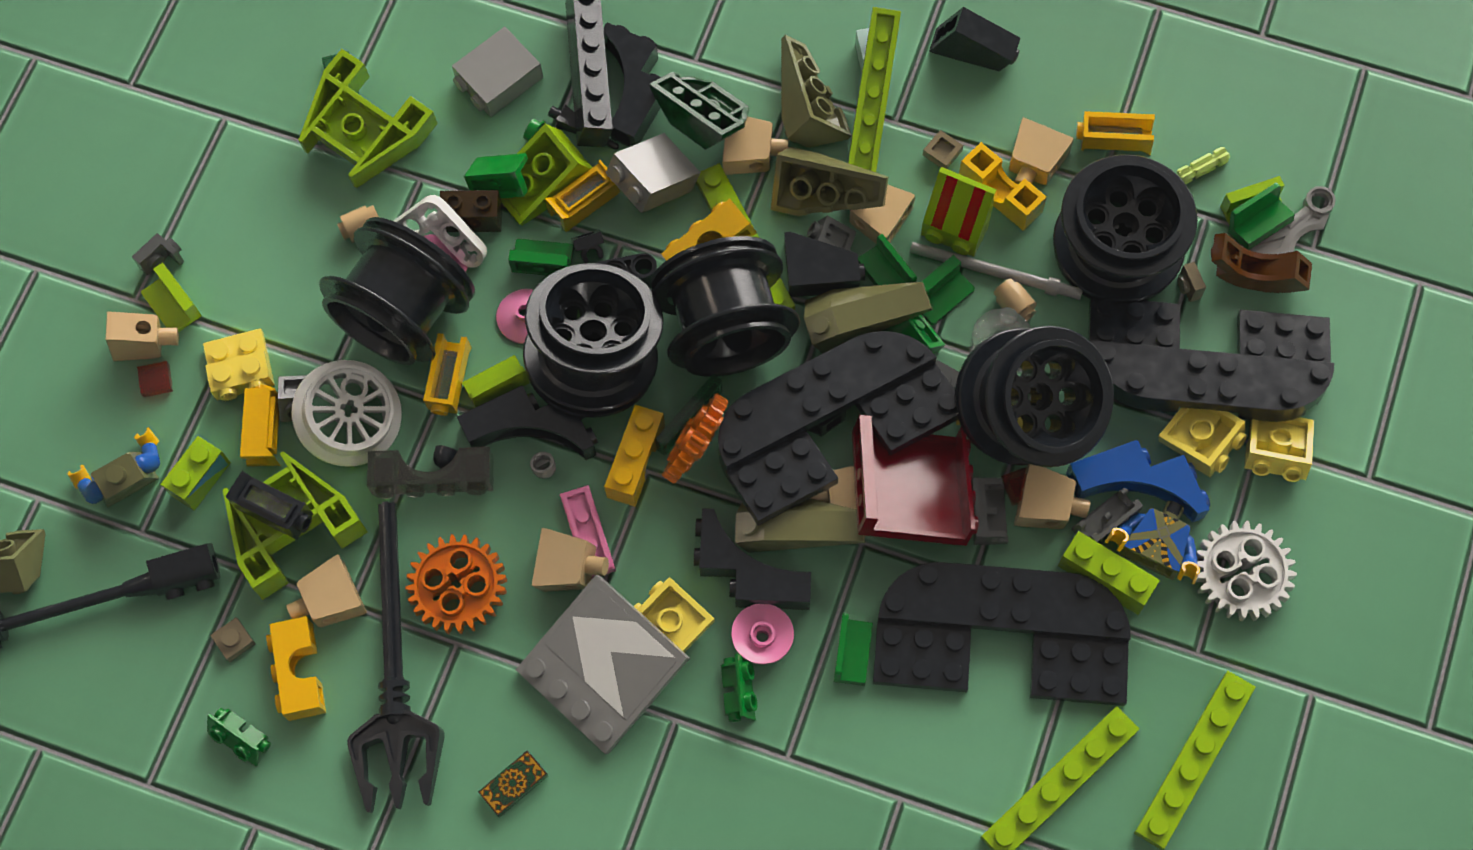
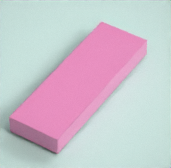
M589 485L561 493L560 497L573 537L586 540L595 545V556L607 557L609 560L607 574L615 572L616 569Z

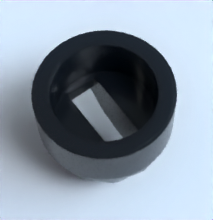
M436 445L433 461L440 469H449L455 465L459 451L447 446Z

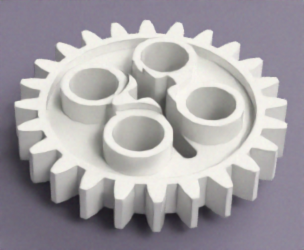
M1233 521L1229 530L1222 524L1218 528V534L1211 531L1208 534L1209 541L1202 540L1199 546L1203 550H1197V558L1200 560L1197 562L1201 573H1199L1196 582H1203L1198 593L1208 592L1209 597L1205 603L1209 604L1215 601L1217 603L1215 612L1217 613L1223 607L1227 609V618H1230L1234 612H1237L1239 620L1243 621L1247 613H1249L1251 619L1256 621L1259 618V611L1267 618L1271 614V608L1278 611L1282 607L1280 601L1286 602L1290 596L1286 591H1292L1295 587L1292 582L1288 581L1294 579L1297 575L1296 572L1288 570L1296 563L1295 560L1286 559V555L1291 549H1281L1279 547L1283 541L1282 537L1275 541L1271 539L1273 535L1272 529L1266 534L1261 533L1262 524L1260 523L1254 530L1250 529L1249 521H1245L1242 528H1239L1237 522ZM1244 546L1253 547L1257 552V556L1248 555L1244 550ZM1216 558L1226 559L1229 562L1230 568L1220 567L1217 564ZM1263 559L1269 561V563L1254 567L1249 574L1242 572L1229 581L1220 582V578L1234 575L1240 567L1242 570H1245ZM1259 573L1268 574L1272 579V584L1262 582ZM1231 585L1240 586L1244 590L1245 595H1235L1232 592Z

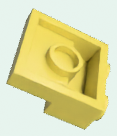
M261 328L203 343L210 392L216 400H233L238 395L244 394L245 388H255L258 385H275L265 337Z
M1181 407L1158 437L1160 443L1181 455H1185L1187 462H1191L1195 469L1211 477L1215 471L1221 473L1226 468L1229 462L1227 455L1232 449L1238 451L1245 443L1247 435L1245 434V421L1230 412Z
M1301 417L1281 422L1250 420L1244 468L1252 470L1258 476H1266L1271 473L1281 475L1289 482H1297L1300 479L1306 480L1312 465L1314 420Z
M670 577L664 583L662 581L657 582L649 591L650 597L643 604L637 603L634 605L640 613L684 653L715 622V618Z

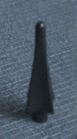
M566 104L562 110L552 106L548 116L557 121L556 128L576 134L574 111ZM610 138L608 139L606 146L617 150L619 148L618 143Z

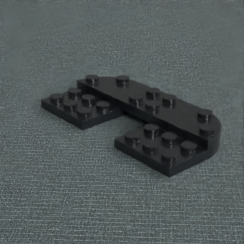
M1091 296L1089 301L1088 340L1098 349L1109 368L1113 382L1114 399L1130 407L1177 413L1179 407L1238 412L1240 419L1288 421L1305 415L1307 410L1318 404L1333 377L1334 363H1331L1330 318L1239 310L1237 315L1238 354L1180 349V304L1142 300L1116 303L1109 299L1101 300Z
M888 331L866 333L819 355L738 398L726 411L724 419L720 424L718 435L719 460L725 476L756 524L759 526L838 484L837 475L806 430L854 405L862 415L871 416L872 430L890 456L957 421L955 389L936 365L937 357L918 340L901 333Z
M933 562L916 566L900 575L891 584L882 599L876 632L873 684L967 692L971 628L1033 634L1030 698L1125 706L1127 704L1128 645L1131 639L1129 621L1115 595L1094 579L1067 572Z

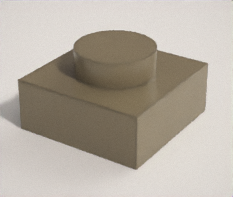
M940 130L923 149L922 155L940 168L948 169L963 151L964 145Z
M1195 261L1183 265L1177 279L1179 289L1182 294L1187 295L1189 302L1199 300L1206 289V285Z
M237 617L210 635L229 662L255 645V642Z

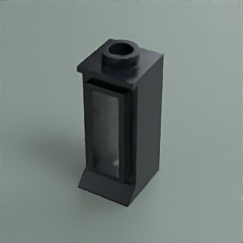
M243 470L225 496L235 509L296 540L301 533L307 531L312 522L313 512L305 502H301L251 477Z

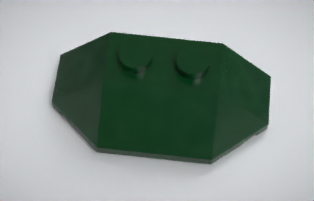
M671 72L649 84L650 90L670 125L705 150L740 131L746 125L749 106L713 81L696 77H680L679 73Z

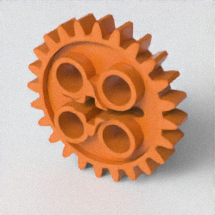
M718 393L714 394L706 405H702L695 417L693 416V418L689 419L680 432L681 435L678 436L675 442L676 445L667 457L668 464L662 473V477L674 484L681 478L682 474L689 471L695 461L702 457L710 445L709 443L712 441L714 433L724 419L722 415L729 403L727 399Z
M451 534L450 541L446 544L439 537L438 547L435 548L428 543L429 553L427 555L423 552L417 553L421 562L410 563L416 573L406 575L407 579L414 583L405 587L408 593L414 594L408 598V602L410 605H417L413 610L416 616L424 614L421 620L425 625L433 620L432 627L435 631L439 630L442 624L446 634H450L453 626L457 628L459 634H463L465 625H468L472 631H475L476 621L485 626L487 624L484 618L486 614L493 617L496 616L492 608L493 605H503L501 599L497 596L507 594L505 587L500 586V584L507 582L506 575L499 574L505 570L503 563H496L499 560L497 552L489 555L491 548L488 543L480 548L481 542L477 537L471 544H469L466 534L463 535L460 542H457L454 534ZM457 559H468L465 567L461 569L454 568V563ZM475 568H480L478 572H473ZM433 576H442V581L439 585L435 587L428 586V582ZM457 580L461 583V586L456 588L452 582ZM480 581L486 583L485 588L481 592H471V587L474 583ZM435 596H440L437 601L433 600ZM457 599L460 601L459 606L455 610H445V606L450 600Z

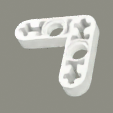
M429 195L394 220V222L408 227L406 225L407 219L415 220L419 224L420 229L413 231L422 236L431 230L455 257L467 267L475 268L480 266L486 257L487 247L484 242L439 196ZM428 208H435L437 212L433 211L427 218L424 216ZM446 227H455L459 231L460 236H450L446 232ZM468 251H476L477 255L475 253L470 255Z

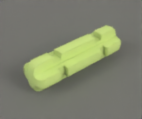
M1220 147L1214 150L1213 154L1208 153L1191 162L1190 166L1185 165L1179 168L1176 174L1185 184L1193 181L1192 178L1197 179L1216 169L1215 166L1220 167L1228 163L1230 155L1224 147Z

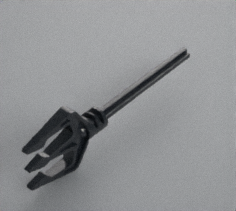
M388 501L378 504L384 679L378 683V689L384 693L378 698L384 704L379 707V714L371 717L354 731L347 740L364 806L369 813L374 811L378 789L368 779L367 749L369 747L384 742L392 774L389 788L395 807L400 810L407 787L403 773L409 741L412 738L426 739V773L418 780L424 804L430 806L445 738L444 730L440 726L411 712V707L404 704L410 700V695L404 693L409 690L410 682L403 677L397 504L395 502L389 503Z

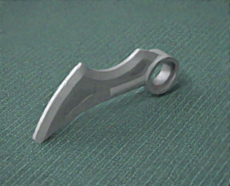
M1316 186L1310 189L1303 202L1304 208L1295 214L1294 221L1250 249V251L1262 254L1293 252L1297 241L1303 235L1311 231L1324 229L1329 213L1335 206L1336 199L1334 193L1323 186ZM1315 196L1323 197L1327 202V207L1321 209L1315 207L1312 204V198Z

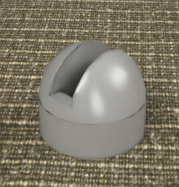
M537 453L530 461L533 473L539 478H549L556 470V463L550 453Z

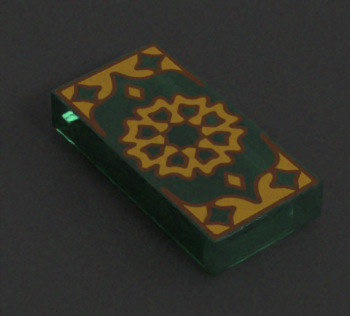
M527 750L479 790L478 793L500 818L546 779L548 774Z

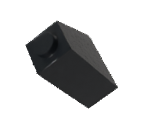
M962 7L936 28L929 51L944 57L1001 71L1009 64L1012 65L1018 58L1019 49L1017 48L1021 38L971 10Z
M784 232L790 297L816 296L831 289L860 287V281H865L864 264H859L858 253L793 232Z

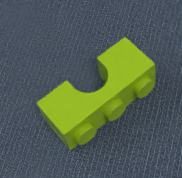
M1080 531L1077 532L1058 564V567L1068 573L1087 576L1101 583L1115 595L1122 606L1139 615L1160 581Z

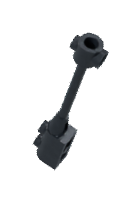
M207 543L147 560L146 564L149 572L123 582L122 585L8 618H4L0 611V649L3 648L1 642L8 640V630L114 599L165 595L166 600L184 596V589L195 586L197 592L215 587L214 580L220 579V570L213 544Z

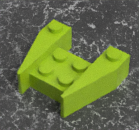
M341 48L323 71L298 141L307 154L320 141L355 165L348 176L353 186L358 188L421 146L438 123L434 112L412 96L406 100L395 116L391 117L359 95L357 92L370 76L364 63Z
M284 451L280 453L287 467L263 483L301 502H305L313 512L310 527L306 532L301 533L300 536L324 522L334 539L343 549L368 533L345 496ZM226 487L223 489V495L237 564L252 589L264 600L289 584L272 554L296 539L235 509L225 497L229 492ZM252 489L245 498L283 518L290 510Z

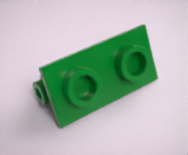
M736 653L735 658H724V664L721 665L723 688L734 687V692L723 694L725 716H728L729 722L741 721V717L755 721V711L757 710L758 703L752 685V680L755 677L754 666L750 661L745 660L740 654Z
M220 708L214 716L208 714L207 732L215 742L219 744L224 743L231 748L240 760L249 761L254 766H257L259 752L266 753L271 746L268 736L252 725L242 733L240 730L246 725V721L230 709L224 710Z

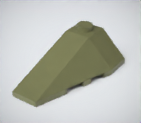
M784 35L781 38L782 121L787 138L793 143H799L808 148L848 140L852 135L845 114L841 107L835 108L829 97L833 93L830 87L825 86L817 75L820 73V70L806 44Z
M788 147L777 154L771 210L803 216L810 213H830L837 210L883 207L885 205L889 177L817 152Z
M923 282L831 289L805 300L804 320L812 345L821 353H825L857 336L885 330L933 309Z
M810 498L759 526L743 502L736 512L735 543L748 553L865 543V535H858L856 509Z
M44 529L9 532L5 535L6 539L0 540V593H24L40 577L46 536Z

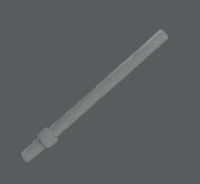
M912 242L910 253L941 262H945L954 254L962 262V268L1005 280L1013 279L1014 282L1045 290V294L1056 296L1059 294L1077 300L1081 298V289L1060 283L1061 279L1049 277V279L916 242Z

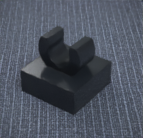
M599 229L571 238L576 252L581 250L580 256L585 263H588L587 252L590 249H595L598 257L603 258V250L599 244L604 243Z

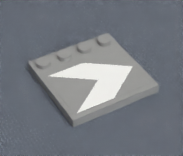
M595 575L515 670L604 754H609L688 662L690 657L600 575Z

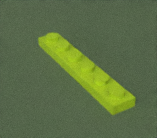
M873 7L871 12L848 158L849 164L873 172L877 170L901 11Z
M720 163L700 171L701 173L696 184L710 211L718 203L725 202L730 198L752 225ZM779 278L770 288L774 303L795 310V304L783 281Z
M1230 671L1224 674L1134 834L1160 850L1165 849L1256 687Z
M1116 706L980 838L991 850H1016L1132 738L1140 728Z

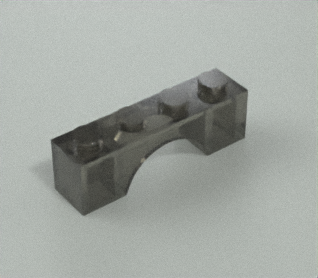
M490 447L459 448L454 459L444 468L433 472H422L408 466L404 462L399 450L368 451L367 487L372 495L382 499L393 498L395 494H406V496L414 498L423 497L425 493H436L439 496H453L455 492L482 495L485 494V491H493L494 456Z

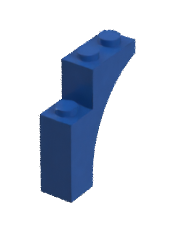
M1138 440L1070 463L1066 472L1067 477L1076 481L1074 493L1078 498L1083 499L1099 493L1120 491L1126 488L1128 491L1144 493L1166 502L1171 500L1181 504L1184 507L1183 514L1192 523L1204 519L1210 510L1209 497L1204 490H1200L1196 481V469L1191 462H1187L1185 455L1150 467V455L1145 447L1141 448Z

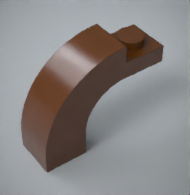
M1227 233L1215 234L1214 244L1211 249V261L1217 265L1216 276L1241 288L1269 293H1291L1310 289L1312 263L1299 251L1281 254L1257 253L1245 249Z

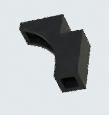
M607 22L603 28L605 47L617 59L624 74L623 95L612 119L613 129L610 137L614 141L631 147L642 141L661 108L649 85L661 78L656 74L649 75L658 60L657 44L649 37H640L631 33L622 25L615 26Z
M523 386L457 416L473 452L505 439L537 437L561 443L577 452L585 460L596 456L594 445L598 443V440L591 427L585 429L581 421L585 417L567 414L549 404L540 408L533 393L527 394Z
M702 508V518H696L695 537H701L700 548H694V566H699L700 576L736 577V579H730L729 597L735 598L736 607L747 608L754 604H771L780 609L810 610L811 572L783 570L753 559L738 548L727 536L717 518L715 509Z

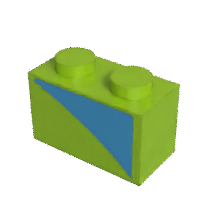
M197 436L160 485L170 496L195 511L231 462L220 449Z

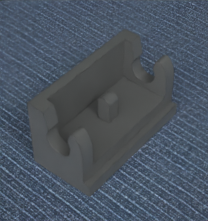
M973 477L971 487L976 492L974 516H978L979 520L978 531L976 534H973L974 545L1008 544L1004 483L1002 478Z
M1123 488L1073 526L1072 531L1075 534L1080 531L1096 542L1103 544L1112 529L1117 528L1139 513L1143 505L1138 499L1132 502L1127 496L1128 490Z

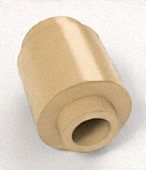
M373 205L367 208L362 206L340 216L342 222L337 225L344 240L350 238L352 243L355 242L354 232L358 228L363 227L367 219L379 217Z
M1008 279L994 291V295L997 297L996 302L1014 323L1019 321L1025 323L1036 313L1034 308L1037 303L1019 282Z

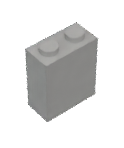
M505 26L452 65L455 75L453 82L461 92L467 91L471 96L470 99L479 111L484 110L490 117L543 78L541 64Z
M665 133L614 153L606 170V174L611 181L617 185L641 213L690 193L701 173Z

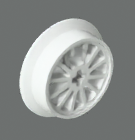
M337 360L317 367L302 380L292 402V422L300 442L315 457L332 465L345 467L359 466L377 459L392 445L401 426V403L394 386L379 370L359 361ZM344 378L340 388L334 379ZM349 383H356L360 386L362 393L357 396L350 395L345 390V386ZM324 384H329L338 399L323 392L320 388ZM369 385L375 392L366 396ZM318 396L334 406H313L312 403L313 399ZM376 397L382 402V406H363V404ZM346 405L352 406L351 411L355 412L350 417L344 416L345 411L342 409ZM313 413H333L332 416L318 424L315 423ZM363 413H382L383 423L381 424ZM359 420L376 428L377 433L373 437H369ZM336 421L338 424L330 437H327L320 431L324 426ZM353 425H355L364 442L352 443ZM342 426L346 427L347 444L334 441Z

